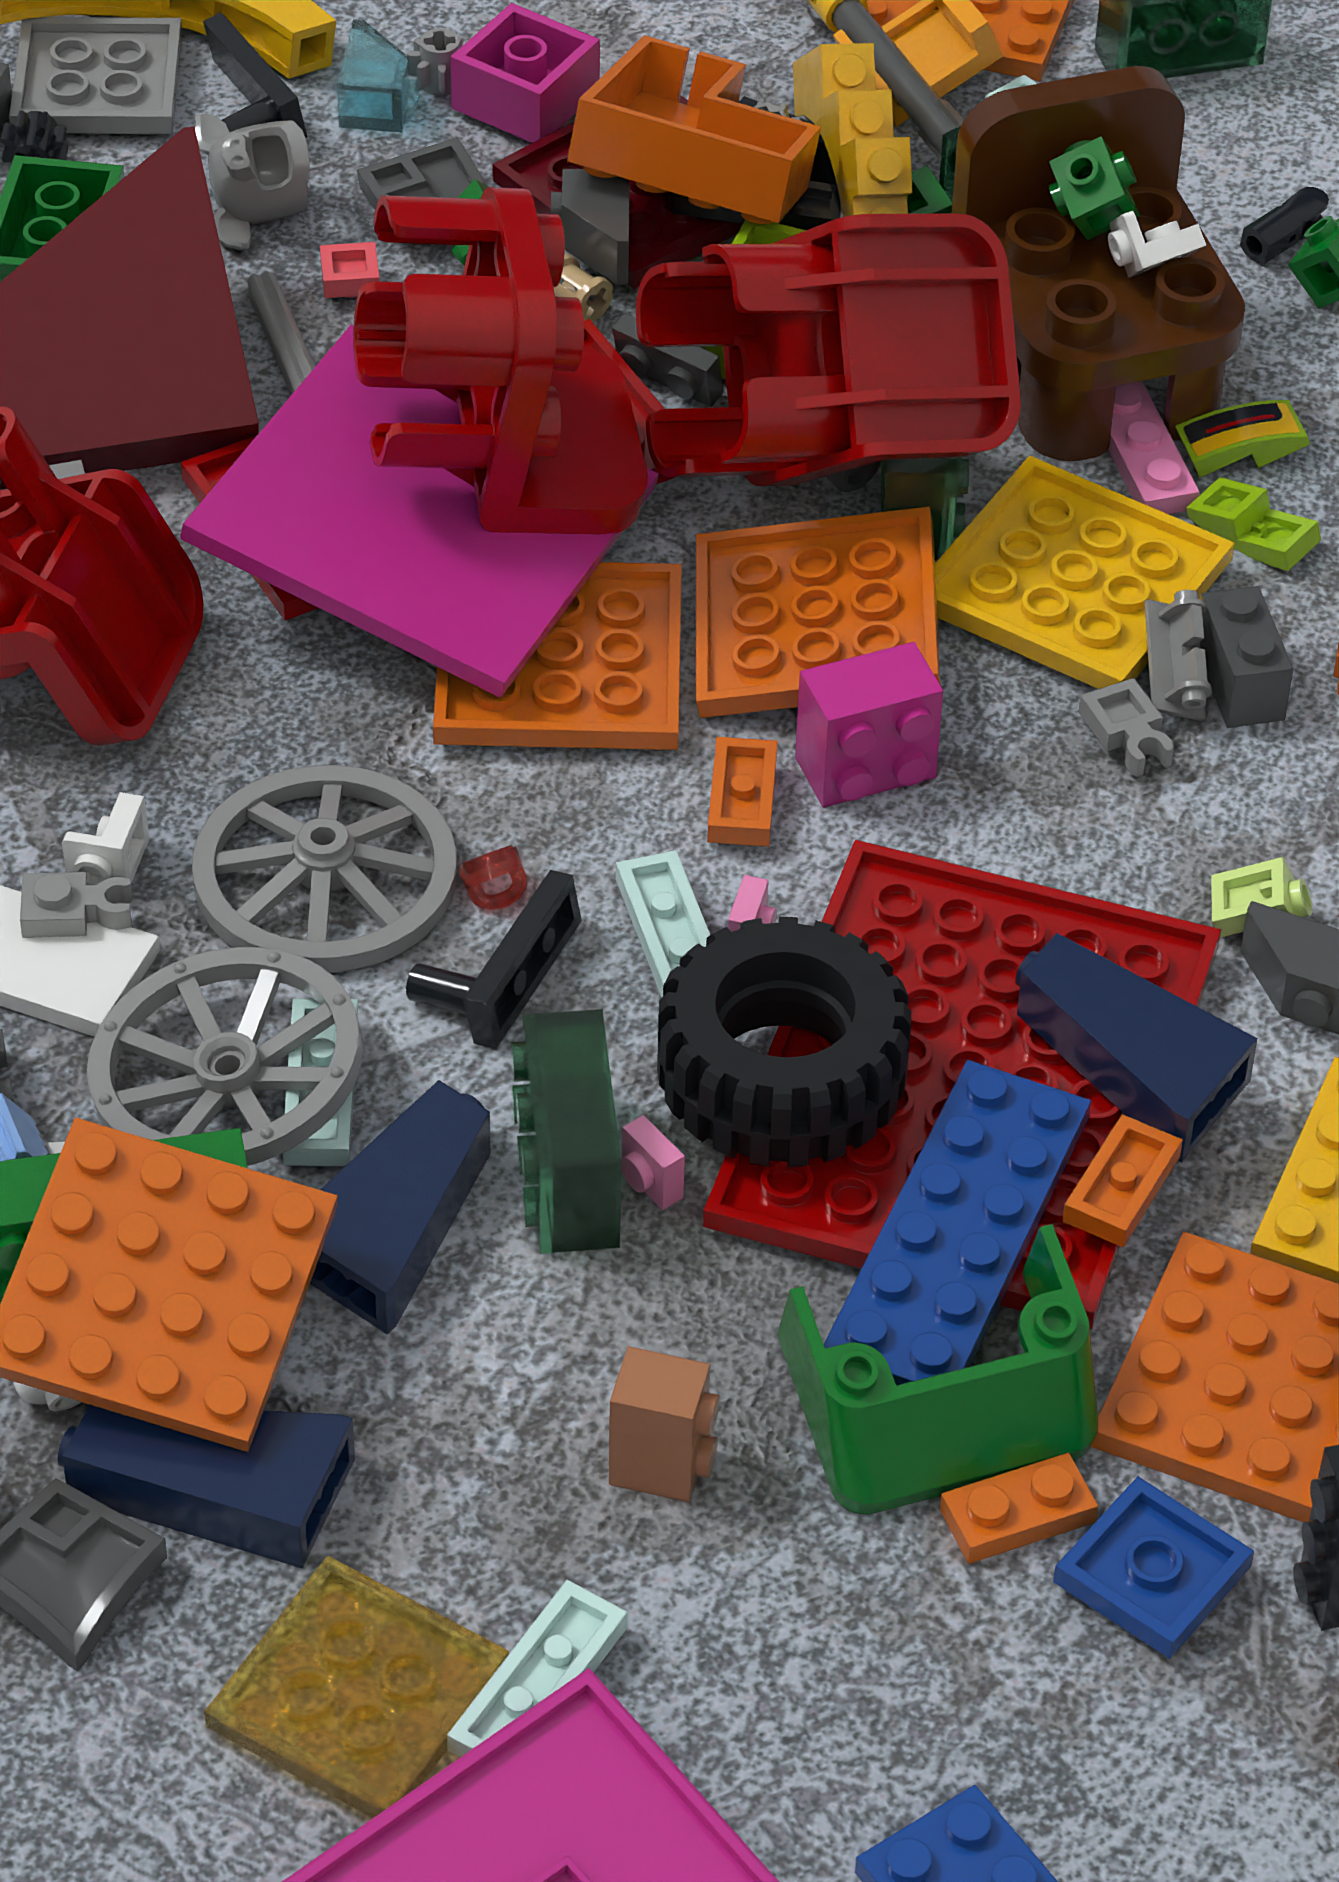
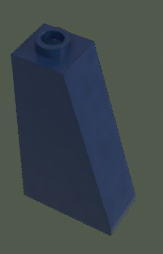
M1058 933L1052 937L1039 953L1031 951L1017 971L1015 983L1020 987L1017 1015L1126 1116L1183 1139L1181 1154L1178 1159L1181 1163L1251 1081L1258 1038Z
M438 1080L320 1190L338 1195V1207L310 1285L388 1335L401 1319L491 1154L490 1111L485 1109L472 1095L467 1093L461 1094Z
M89 1405L78 1427L72 1425L66 1430L58 1451V1465L64 1467L66 1484L121 1514L302 1569L355 1461L353 1418L340 1414L263 1411L249 1452H245Z

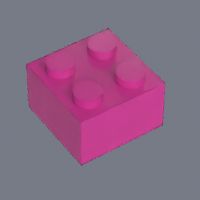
M510 3L451 56L452 109L533 143L555 132L575 115L579 98L600 79V39Z
M915 642L800 671L795 759L822 808L936 778L943 689Z

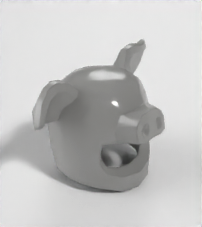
M210 114L194 115L200 152L208 155L211 189L219 206L214 219L220 243L228 248L241 251L249 249L252 243L250 225L270 222L307 211L310 168L309 150L303 130L294 121H275L251 125L229 132L226 123L217 116Z

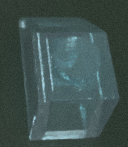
M353 19L337 83L339 128L403 133L407 111L416 112L419 92L418 79L409 78V56L366 21Z

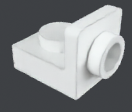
M1133 211L1122 214L1110 222L1112 233L1108 234L1109 248L1117 265H1124L1128 277L1157 268L1169 260L1190 256L1206 246L1199 224L1180 230L1177 221L1161 225L1144 233L1147 240L1145 243Z
M120 792L110 816L104 815L100 819L96 836L66 832L62 841L66 872H87L88 885H97L111 877L129 878L132 883L149 842L144 796Z

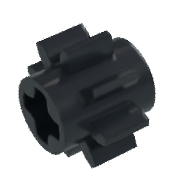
M20 110L16 125L11 123H4L0 138V143L5 145L2 156L3 163L11 162L12 164L14 155L66 160L69 147L64 143L67 131L66 126H58L54 118L46 111H30L25 113L23 110Z

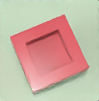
M375 242L320 245L324 298H355L358 296V291L362 285L372 281H380Z

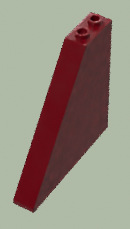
M195 126L182 128L0 282V406L13 410L48 465L81 460L85 474L106 469L127 471L180 463L256 436L259 433L257 412ZM0 478V490L8 489Z

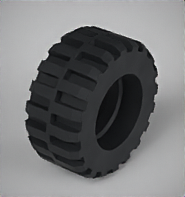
M779 916L778 923L763 924L762 919L758 918L743 921L740 924L739 930L731 932L728 927H725L706 938V947L698 943L680 958V966L670 971L663 985V997L659 1000L657 1074L659 1086L665 1091L667 1106L675 1117L679 1120L684 1119V1128L702 1143L708 1138L713 1141V1149L734 1159L738 1153L748 1156L750 1164L769 1167L770 1161H787L788 1168L806 1167L809 1159L821 1157L825 1163L842 1157L846 1153V1146L851 1144L855 1149L861 1147L876 1136L877 1127L881 1129L889 1123L897 1111L898 1100L904 1095L907 1081L911 1010L908 1008V994L903 982L896 975H893L894 968L879 952L875 951L869 954V945L864 940L850 932L845 937L835 933L836 928L833 925L815 920L814 926L798 924V917ZM790 1026L818 1034L833 1045L806 1056L776 1057L753 1051L738 1043L735 1038L748 1031L762 1027Z

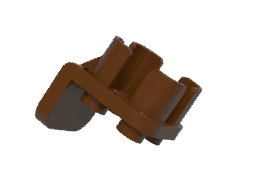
M1144 66L1125 67L1003 90L977 104L964 119L958 133L951 214H966L983 221L994 231L1004 247L1009 267L1016 354L1022 364L1020 377L1021 408L1018 425L1027 443L1038 453L1052 459L1080 461L1096 458L1104 454L1110 442L1116 386L1169 376L1163 422L1172 440H1181L1175 427L1176 425L1220 409L1226 360L1236 352L1240 345L1245 303L1241 293L1202 229L1201 232L1206 246L1190 256L1169 260L1157 268L1128 277L1124 265L1118 266L1111 254L1108 234L1112 233V231H1106L1087 240L1073 222L1070 214L1062 217L1049 190V185L1057 182L1049 161L1063 155L1064 151L1074 143L1084 140L1092 141L1102 136L1114 154L1120 151L1125 153L1135 174L1137 182L1128 187L1140 215L1136 219L1145 243L1147 240L1144 233L1161 225L1177 221L1180 230L1198 224L1177 190L1185 125L1184 107L1165 76L1153 68Z

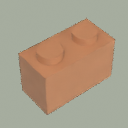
M630 1346L627 1347L610 1399L609 1485L690 1503L698 1476L709 1478L711 1475L718 1446V1437L711 1435L718 1415L720 1395L709 1393V1363Z

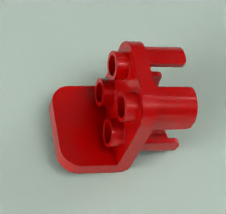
M487 187L481 199L382 195L377 202L373 219L374 231L380 241L391 243L469 245L463 275L411 274L405 278L404 282H368L362 285L358 291L353 326L354 362L358 380L368 387L435 389L457 403L461 424L399 422L375 425L369 441L374 464L378 467L444 468L475 488L479 520L483 528L489 532L601 535L615 532L617 534L629 528L636 521L640 513L648 484L647 468L623 372L611 358L596 349L583 345L584 318L580 300L576 297H555L553 287H557L561 280L565 255L564 228L561 217L558 214H537L531 192L528 189Z
M859 214L845 216L772 244H710L702 248L704 262L662 263L650 268L641 280L636 299V327L638 339L643 345L647 347L723 346L729 407L660 409L650 413L646 419L645 425L649 453L654 466L665 477L744 475L750 483L756 486L797 485L884 459L970 456L998 447L1009 438L1017 425L1020 415L1021 397L1008 260L1004 247L994 231L983 221L966 214Z
M0 406V478L8 488L0 490V679L16 676L32 667L76 733L92 745L102 746L140 739L153 725L200 632L204 604L197 572L146 490L134 476L122 470L106 469L57 479L13 410Z

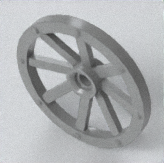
M315 765L284 770L263 777L239 789L221 803L206 820L197 837L192 856V874L195 897L201 913L213 931L233 948L263 947L282 950L309 959L329 973L365 968L384 962L403 953L425 938L445 915L452 901L457 881V858L454 838L443 815L433 803L411 786L383 773L368 769L340 765ZM321 796L318 818L306 824L273 807L295 799ZM342 796L370 801L388 808V810L347 826L338 821ZM250 819L289 840L222 852L231 836ZM412 824L425 839L433 859L362 843ZM287 864L237 911L224 898L216 880V875ZM356 865L428 880L430 883L418 902L402 916ZM300 883L311 889L307 941L273 934L255 925ZM345 886L383 928L359 937L327 941L331 890Z
M263 947L225 948L193 955L174 962L148 976L129 990L109 1011L93 1039L88 1057L87 1080L92 1100L104 1126L150 1140L200 1134L222 1107H237L251 1130L242 1133L247 1166L276 1157L299 1145L320 1130L337 1113L348 1098L358 1078L362 1064L363 1038L356 1010L350 996L342 984L323 967L299 955L277 949ZM257 979L237 1032L221 1033L200 987L227 980ZM280 983L303 991L321 1004L256 1048ZM181 995L203 1042L193 1051L137 1028L154 1011ZM335 1024L336 1043L329 1067H270ZM123 1049L190 1074L189 1076L115 1091L116 1068ZM259 1090H313L300 1104L272 1122L256 1098ZM200 1097L170 1134H165L146 1126L129 1113Z

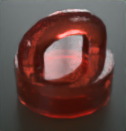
M512 844L460 864L461 867L458 868L470 899L480 908L495 910L510 906L521 898L527 888L528 881L523 868L524 865L517 847H513ZM509 873L512 884L508 889L497 894L484 892L481 883Z

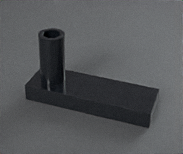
M222 12L204 20L203 24L213 61L251 103V105L222 119L226 123L229 132L251 125L292 120L303 130L304 136L307 138L298 97Z
M554 870L548 872L478 977L418 963L411 969L407 979V998L410 1001L467 1015L473 1043L497 1049L582 921L573 875Z

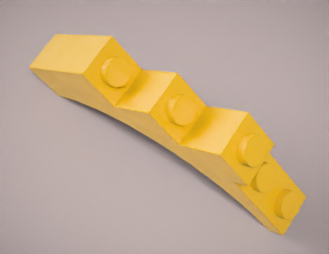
M0 0V25L29 18L62 15L181 18L182 28L206 35L203 21L222 12L265 62L288 79L332 65L336 20L312 0Z
M874 43L820 44L792 63L795 116H806L815 125L821 127L820 134L832 163L843 217L859 214H908L907 196L912 194L910 137H894L892 89L876 90Z

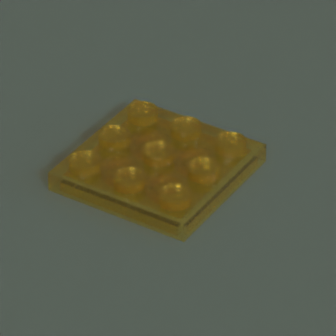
M327 1555L205 1709L206 1728L367 1816L374 1818L425 1781L447 1751V1734L507 1658L509 1650Z

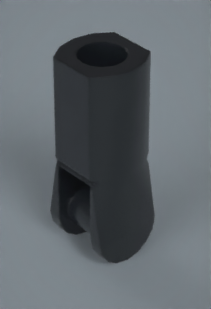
M1315 187L1300 189L1282 203L1281 206L1274 208L1244 227L1240 242L1242 250L1251 260L1265 264L1300 240L1305 239V232L1313 224L1323 219L1321 213L1327 209L1328 195L1323 190Z

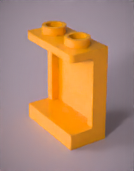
M921 0L882 26V29L940 98L1003 57L988 21L970 0ZM842 29L833 34L836 44H854ZM875 70L876 90L890 89ZM892 94L893 124L897 127L910 117Z

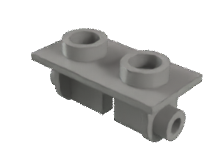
M1194 590L1176 592L1174 594V601L1170 604L1147 599L1144 601L1151 702L1161 713L1204 721L1206 719V698L1212 694L1211 684L1207 681L1205 649L1200 648V641L1204 639L1202 615L1206 611L1205 603L1199 599L1198 592Z

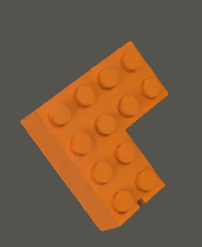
M644 35L579 98L567 162L584 166V171L590 175L601 178L618 176L635 181L638 188L647 192L665 193L669 191L687 196L689 202L698 207L715 209L721 206L741 212V216L744 219L757 224L779 223L808 189L821 127L739 103L746 64L700 51L696 58L688 103L685 105L679 103L690 48Z

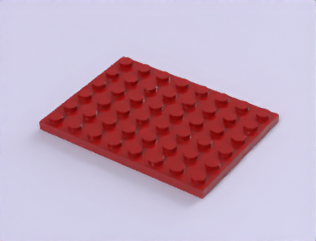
M855 840L821 922L833 925L836 928L835 933L845 937L850 932L864 940L869 945L868 953L879 952L894 968L893 975H896L904 984L908 994V1008L911 1010V1034L904 1095L898 1100L897 1111L889 1123L881 1129L877 1127L875 1137L857 1149L851 1144L846 1146L845 1155L824 1163L821 1157L809 1159L806 1167L788 1168L787 1161H770L769 1167L750 1164L749 1157L737 1153L734 1159L725 1156L703 1210V1227L862 1269L966 1061L970 1060L1091 1100L1089 1119L1000 1306L1022 1311L1028 1301L1031 1300L1022 1271L1039 1227L1053 1224L1087 1314L1089 1328L1092 1330L1120 1246L1062 1222L1064 1204L1121 1115L1125 1114L1017 1015L1020 987L1015 983L1016 974L1021 963L1031 951L1039 953L1052 937L1058 933L1199 1007L1219 947L1221 929ZM778 1026L767 1055L800 1057L817 1053L833 1044L820 1035L805 1029Z

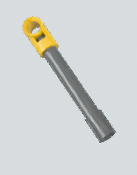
M805 0L833 32L836 33L842 29L854 44L874 43L876 72L888 87L892 89L895 100L918 126V134L945 168L955 170L957 139L960 127L964 121L963 118L948 101L940 99L868 12L867 0Z

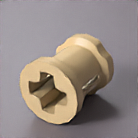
M565 254L561 276L564 281L562 284L559 283L557 287H553L555 297L578 298L582 306L584 320L590 319L594 322L602 317L608 309L613 298V285L604 277L597 276L594 278L580 268V263L575 257ZM590 295L595 297L593 301L588 299Z

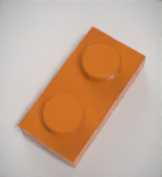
M716 737L708 818V843L769 847L778 741Z
M1122 1114L1064 1204L1062 1222L1124 1248L1180 1158L1183 1139Z
M1065 1453L941 1493L939 1510L967 1563L970 1564L1093 1524L1097 1521L1099 1506L1070 1453Z

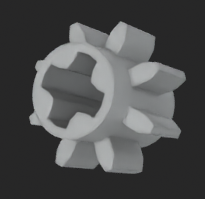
M438 28L425 32L420 39H414V51L407 53L408 76H417L418 88L435 96L451 94V56L463 46V37L458 36L451 30Z

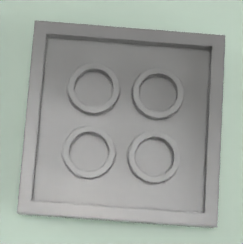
M40 17L22 20L9 113L10 123L16 125L20 110H23L25 113L30 111H46L54 118L58 126H66V133H85L87 135L140 134L144 136L173 134L182 42L181 18Z

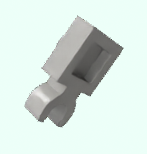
M1134 678L1080 695L1079 714L1107 752L1120 747L1124 748L1126 751L1125 766L1131 774L1136 777L1143 775L1144 755L1157 757L1165 768L1171 766L1174 746L1172 740L1165 733L1161 732L1163 717Z
M87 872L23 873L20 909L22 938L86 936L87 922H98L106 928L115 930L131 927V909L128 903L132 902L133 899L131 879L111 877L97 885H88Z

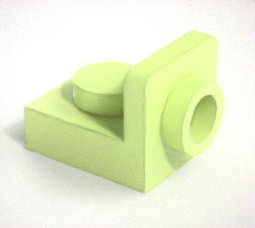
M1283 857L1211 875L1212 923L1215 928L1221 929L1220 937L1244 932L1247 909L1251 901L1303 918L1312 915V900L1307 884L1303 879L1295 880Z

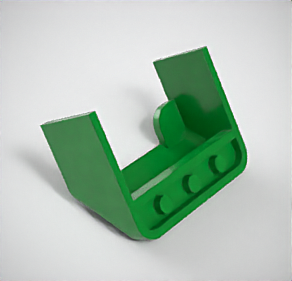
M1053 1224L1039 1227L1022 1271L1031 1300L1024 1306L1018 1321V1335L1025 1353L896 1385L888 1362L875 1348L855 1342L825 1348L804 1287L801 1286L789 1290L777 1336L830 1490L836 1501L845 1509L857 1514H874L939 1497L941 1493L1065 1453H1070L1073 1461L1078 1460L1087 1453L1098 1430L1089 1320Z

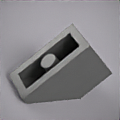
M563 169L562 192H551V214H558L561 217L564 228L565 250L615 284L628 285L629 179L618 176L601 178L588 174L584 169Z
M1251 901L1247 909L1240 952L1279 1015L1339 1035V929Z

